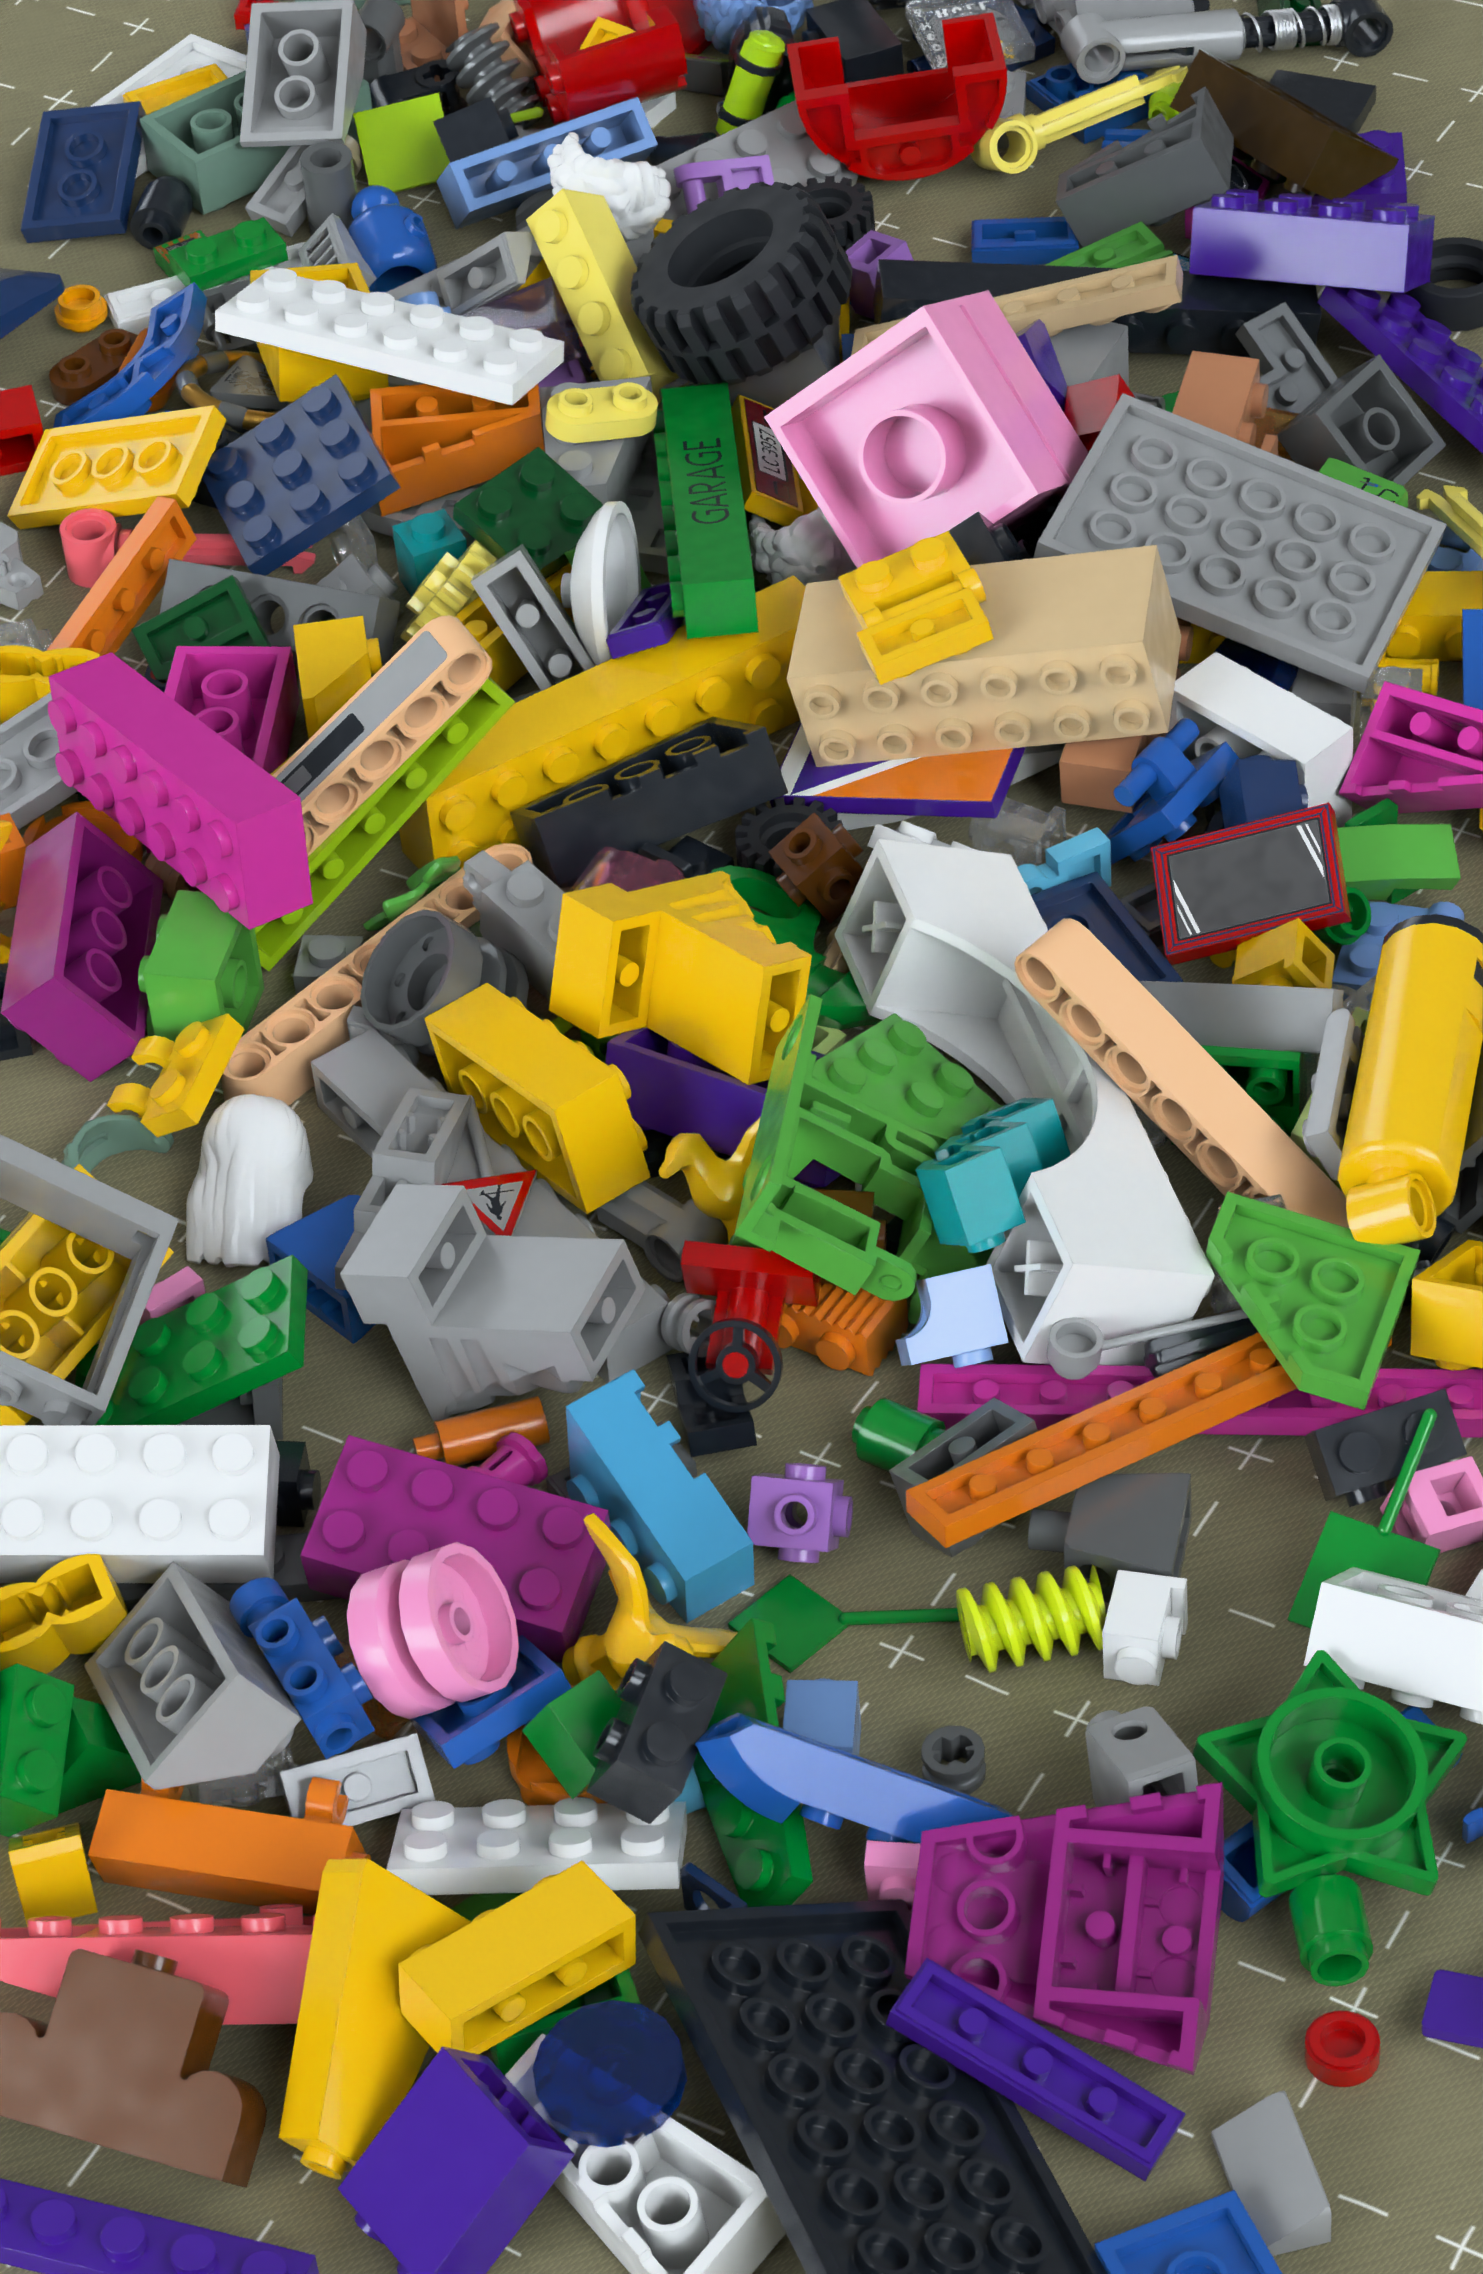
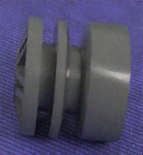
M423 909L403 917L386 932L373 950L363 974L360 998L364 1016L376 1029L404 1044L416 1046L422 1054L436 1058L438 1061L424 1020L425 1017L485 983H489L509 998L512 996L518 998L526 1008L529 982L525 966L514 954L504 948L496 947L486 938L476 937L467 927L440 912Z

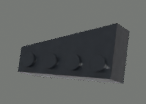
M710 717L510 812L521 845L531 854L533 865L560 888H568L590 879L593 876L592 871L612 863L625 862L639 856L638 850L647 842L656 846L785 795L788 793L764 726Z

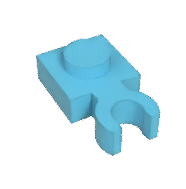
M1096 827L1045 849L1046 863L1039 866L1023 864L1017 867L1028 886L1030 895L1095 871L1111 887L1110 839Z

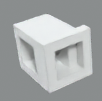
M1125 1570L1117 1571L1102 1632L1105 1679L1125 1681L1134 1685L1148 1684L1159 1686L1165 1659H1177L1181 1637L1186 1634L1188 1625L1187 1579Z

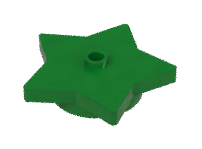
M1317 1650L1285 1702L1271 1715L1206 1732L1197 1737L1192 1753L1194 1758L1218 1782H1222L1223 1787L1252 1815L1258 1891L1264 1898L1296 1888L1310 1878L1335 1874L1340 1871H1347L1421 1895L1429 1896L1433 1893L1438 1881V1869L1426 1804L1460 1758L1468 1739L1465 1733L1406 1719L1387 1702L1361 1691L1327 1652Z

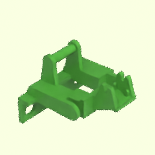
M810 994L776 1047L753 1154L742 1184L744 1193L736 1229L729 1245L763 1248L769 1252L772 1250L853 1295H856L860 1288L889 1301H899L908 1298L912 1294L908 1321L912 1324H917L921 1313V1303L916 1285V1273L920 1275L918 1280L983 1266L986 1265L994 1248L969 1253L966 1246L940 1244L915 1170L924 1161L937 1159L935 1151L940 1146L933 1138L812 1078L817 1056L812 1054L811 1050L823 999ZM814 1159L862 1185L861 1191L875 1192V1205L903 1219L897 1255L895 1256L876 1246L880 1222L793 1180V1178Z

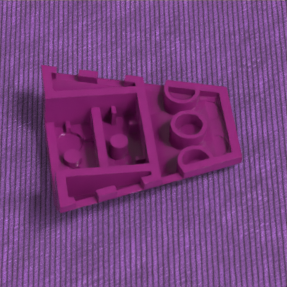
M1222 1782L1196 1786L1197 1791L1162 1797L1160 1792L1129 1797L1130 1802L1089 1809L1086 1808L1085 1804L1056 1809V1814L1022 1820L1017 1815L922 1831L904 1973L906 1978L912 1980L925 1959L929 1958L1032 2021L1194 2075L1210 2021L1224 1883V1794Z

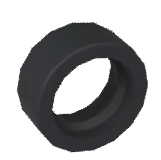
M1466 237L1434 240L1430 282L1405 292V294L1413 297L1421 304L1419 311L1426 318L1443 324L1450 331H1468L1483 327V241ZM1445 280H1465L1477 283L1478 285L1467 288H1446L1437 286L1434 283Z

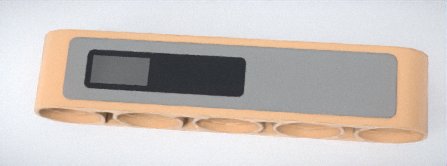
M440 616L424 625L272 775L301 798L308 857L489 678L492 670V659L458 618L454 616Z

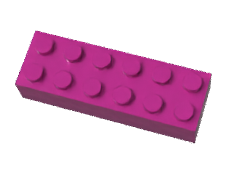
M112 652L49 676L52 701L48 703V714L53 727L57 731L60 750L55 756V763L62 781L68 787H74L90 800L96 810L106 813L121 826L127 835L138 839L152 851L159 861H165L183 876L190 886H196L211 898L222 912H228L249 930L313 904L301 798Z

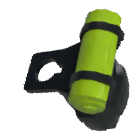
M755 6L748 19L744 20L737 28L729 50L728 76L731 79V83L726 97L722 102H718L716 107L719 118L715 129L720 135L776 110L778 101L794 91L786 44L795 43L784 10L775 7Z

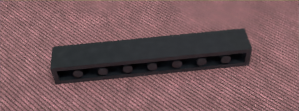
M878 259L873 300L875 325L906 318L925 305L989 290L992 297H997L1118 268ZM1183 271L1181 303L1172 304L1166 310L1157 313L1142 311L1120 316L1112 322L1128 326V353L1191 355L1192 351L1251 357L1235 335L1244 323L1286 302L1316 346L1322 312L1320 305L1317 303L1319 299L1316 285L1189 274V271Z

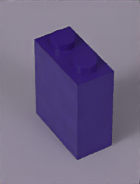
M442 2046L337 2189L357 2211L354 2219L360 2229L372 2239L385 2244L397 2258L399 2264L396 2268L399 2274H486L575 2154L489 2057Z

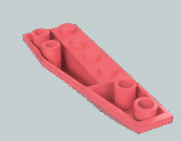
M270 1904L260 1906L259 1913L247 1914L236 1918H214V1915L184 1914L172 1916L168 1921L143 1922V1916L113 1915L99 1918V1924L72 1925V1917L43 1916L28 1919V1927L1 1928L0 1918V1981L57 1998L69 1956L74 1950L83 1949L131 1963L136 1949L177 1961L175 1976L196 1981L225 1992L228 1996L229 2004L222 2025L297 2024L315 1914L313 1916H303V1905Z

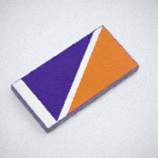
M800 723L780 767L788 793L777 798L784 797L785 805H793L794 797L805 798V806L807 807L814 800H817L824 804V811L832 808L836 813L997 818L1026 747L816 767L802 723ZM773 799L770 800V804H771V807H772V808L774 807V801H773Z

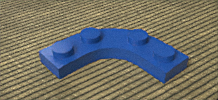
M195 282L151 308L146 338L134 358L105 384L57 413L53 428L142 416L149 410L152 404L150 398L169 381L185 362L195 358L199 353L200 349L196 343L204 324L207 297Z

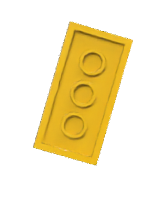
M213 405L45 429L7 517L19 529L59 525L71 513L88 508L105 510L114 517L145 514L157 496L176 499L181 509L189 508L197 493V488L210 457L215 451L216 443L227 419Z

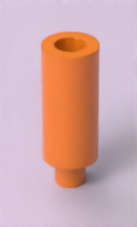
M539 1396L435 1421V1433L412 1438L416 1455L434 1460L442 1459L444 1463L454 1466L488 1459L497 1451V1442L511 1432L524 1436L534 1446L550 1443L548 1425Z

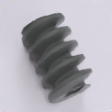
M498 23L487 24L471 30L454 41L446 49V53H450L446 59V66L451 71H460L456 77L458 87L461 89H471L466 97L469 105L491 97L497 111L507 107L509 113L531 109L540 101L539 94L525 97L521 94V91L531 81L528 76L512 79L510 74L519 66V59L514 58L502 61L500 56L509 48L510 43L507 40L496 43L491 42L490 38L500 28ZM541 117L514 124L522 125L523 130H526L539 121Z

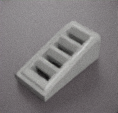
M333 213L298 250L303 267L358 263L368 288L376 280L374 273L363 259L340 217Z

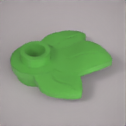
M441 857L417 870L406 881L410 892L385 900L382 903L384 912L377 914L363 924L366 931L382 930L461 869L459 857Z

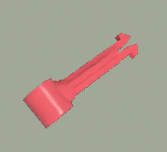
M82 509L68 515L60 525V534L69 579L78 586L92 588L134 529H123L120 523H116L111 513L102 509ZM194 533L197 539L181 560L203 565L247 566L231 534ZM303 551L282 566H293L294 574H302L314 564L316 554Z

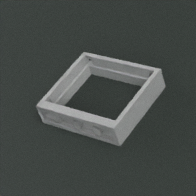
M0 1134V1198L132 1260L82 1388L0 1350V1405L13 1406L41 1419L44 1425H95L106 1411L179 1219Z

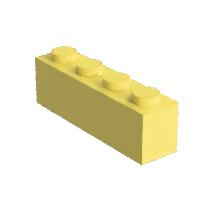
M561 189L526 219L527 224L599 380L608 381L651 376L652 393L659 404L662 401L661 389L680 387L688 380L680 378L676 373L671 372L633 310L631 304V284L633 273L637 272V266L603 195Z

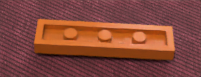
M157 496L47 651L58 648H81L100 654V656L117 652L132 631L131 629L134 628L164 586L169 559L181 561L197 539L176 499Z

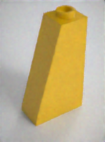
M368 1858L328 1859L322 1872L278 2137L303 2152L300 2162L304 2166L334 2179H342L345 2171H351L411 2090L430 2046L401 2014L398 1964L409 1958L418 1948L427 1944H434L471 1923L468 1919Z

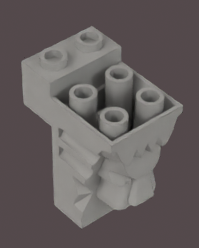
M396 1184L340 1273L346 1290L350 1294L363 1323L387 1325L391 1337L396 1343L433 1421L447 1419L452 1414L484 1407L493 1403L496 1398L495 1396H519L538 1387L561 1393L578 1392L584 1381H594L646 1290L624 1239L487 1235L465 1187L461 1185Z

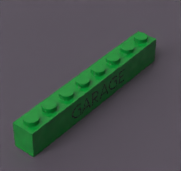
M728 383L661 389L663 409L657 410L656 425L653 431L673 618L685 617L687 639L758 632L754 574Z

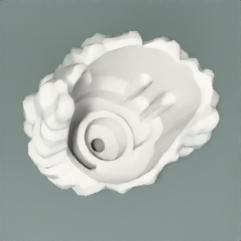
M570 132L562 144H557L554 147L553 154L549 155L547 159L551 172L550 182L553 186V196L561 189L603 195L625 241L639 239L640 236L646 235L653 225L662 219L671 205L668 198L671 194V185L665 179V171L661 167L651 166L647 161L632 163L615 158L605 160L600 157H593L583 151L579 144V135Z
M820 507L807 515L798 517L791 525L775 531L767 525L763 517L755 514L751 515V520L748 524V537L752 566L759 573L767 574L766 579L772 585L793 575L805 586L806 583L839 580V576L857 569Z

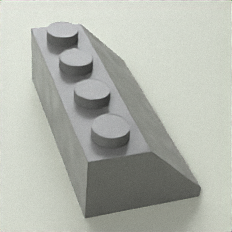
M174 1561L84 1665L144 1782L155 1790L256 1773L269 1757L276 1756L284 1750L292 1739L295 1726L302 1719L254 1638L244 1635L230 1612V1602Z

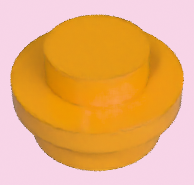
M74 285L66 288L58 297L54 313L56 321L61 327L73 332L85 333L94 330L107 318L108 306L106 300L100 296L97 288L90 285Z

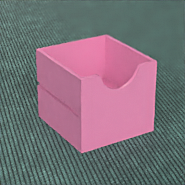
M989 290L922 306L764 417L857 569L864 563L882 559L911 547L922 539L935 537L947 532L976 512H980L995 526L1003 522L1012 532L1063 498L1088 454L1087 449Z

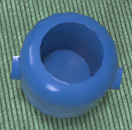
M371 185L357 193L351 207L353 221L347 231L376 277V280L369 287L370 293H386L438 268L427 230L422 221L423 217L408 207L401 206L397 195L387 187Z

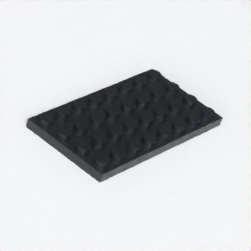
M904 1900L647 1913L638 1935L806 2274H1107L1014 2102L886 2025L891 2009L911 1981V1979L906 1978L904 1973L912 1914Z

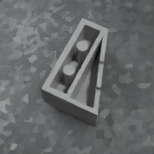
M651 376L579 384L566 382L557 386L539 388L546 454L602 504L609 501H622L626 504L630 495V481L634 472L639 473L643 463V449L647 440L652 441L654 431L652 430L648 434L639 437L585 443L561 441L553 437L545 426L548 400L553 395L570 388L608 387L626 382L639 384L652 393Z

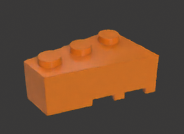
M539 383L514 405L428 384L370 389L372 435L401 487L379 502L381 517L488 481L537 447L545 452Z

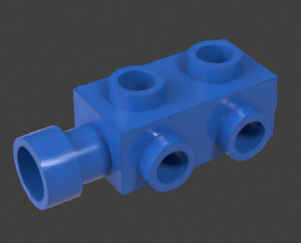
M256 1578L243 1584L230 1600V1612L243 1634L254 1638L326 1760L348 1750L355 1742L374 1732L375 1728L362 1707L364 1703L373 1699V1696L352 1661L341 1668L338 1667L334 1657L343 1653L344 1649L324 1615L311 1622L298 1599L294 1598L289 1601L279 1583L272 1578Z

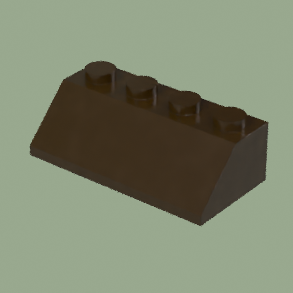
M1200 49L1170 104L1171 108L1181 113L1195 104L1191 95L1206 86L1234 137L1232 156L1243 161L1247 154L1252 156L1253 160L1250 164L1252 169L1275 181H1278L1280 175H1283L1287 178L1283 185L1285 189L1292 193L1303 192L1306 195L1312 196V199L1315 194L1330 200L1344 198L1393 170L1399 161L1395 156L1270 82Z

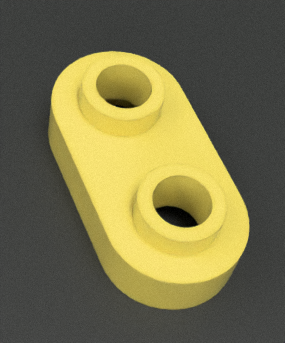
M631 382L621 383L617 386L589 389L570 388L553 395L548 400L545 426L553 437L569 443L639 437L648 434L654 429L658 401L643 386Z

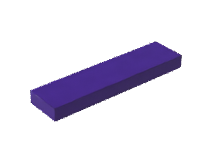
M929 1958L925 1959L891 2009L886 2021V2025L1143 2181L1147 2180L1179 2129L1186 2114Z

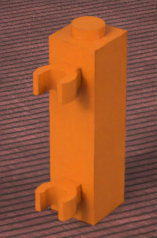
M312 1777L309 1784L304 1819L182 1801L180 1798L184 1785L155 1790L147 1785L143 1778L140 1794L106 1789L88 1852V1857L105 1883L259 1907L270 1904L303 1905V1913L310 1915L316 1914L322 1872L328 1859L368 1858L371 1860L370 1855L366 1854L354 1827L343 1825L349 1798L347 1795H340L341 1782Z

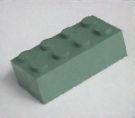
M246 70L139 118L148 171L157 178L172 176L183 181L190 190L193 207L203 215L211 211L220 210L227 204L257 191L290 148V146H241L240 133ZM365 79L362 80L353 113L372 109L369 82ZM352 115L347 134L360 143L354 115Z

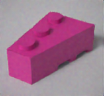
M1384 681L1339 794L1365 809L1389 798L1398 805V814L1483 808V710Z

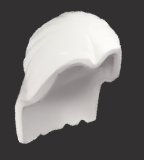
M243 1094L232 1097L214 1111L205 1127L201 1142L199 1169L186 1202V1261L190 1263L200 1264L205 1259L209 1264L218 1265L223 1261L226 1267L258 1266L262 1260L270 1264L265 1238L302 1219L303 1195L313 1181L314 1173L306 1129L300 1117L282 1100L256 1094Z

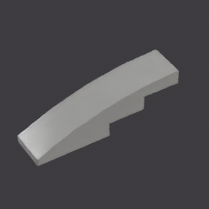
M1139 981L1200 1045L1320 1054L1326 1020L1332 1012L1343 1008L1344 990Z
M413 1087L407 1089L372 1152V1177L354 1208V1232L335 1265V1289L346 1290L340 1273L396 1184L441 1185L447 1183L471 1107V1096Z

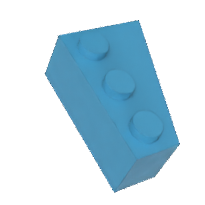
M632 1369L566 1406L571 1477L567 1481L566 1487L570 1499L608 1510L611 1531L639 1563L645 1583L653 1597L662 1605L669 1603L682 1619L688 1623L754 1585L753 1542L706 1473L696 1478L691 1476L672 1448L673 1445L680 1442V1435L670 1421L660 1426L656 1425L641 1403L640 1392L644 1391L645 1384L636 1371Z

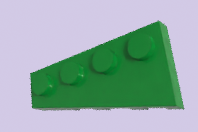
M751 1617L712 1661L711 1665L728 1673L707 1730L713 1724L737 1712L779 1727L776 1708L785 1703L786 1700L782 1676L771 1673L768 1651L777 1646L774 1623ZM698 1750L693 1767L704 1797V1803L739 1898L747 1903L748 1907L792 1905L813 1882L804 1818L799 1814L802 1808L801 1803L782 1824L768 1819L734 1797L714 1776Z

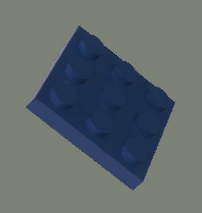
M337 374L319 386L310 389L305 395L273 416L266 418L258 426L226 447L217 450L210 457L202 476L248 569L252 574L263 576L279 568L401 488L348 389Z

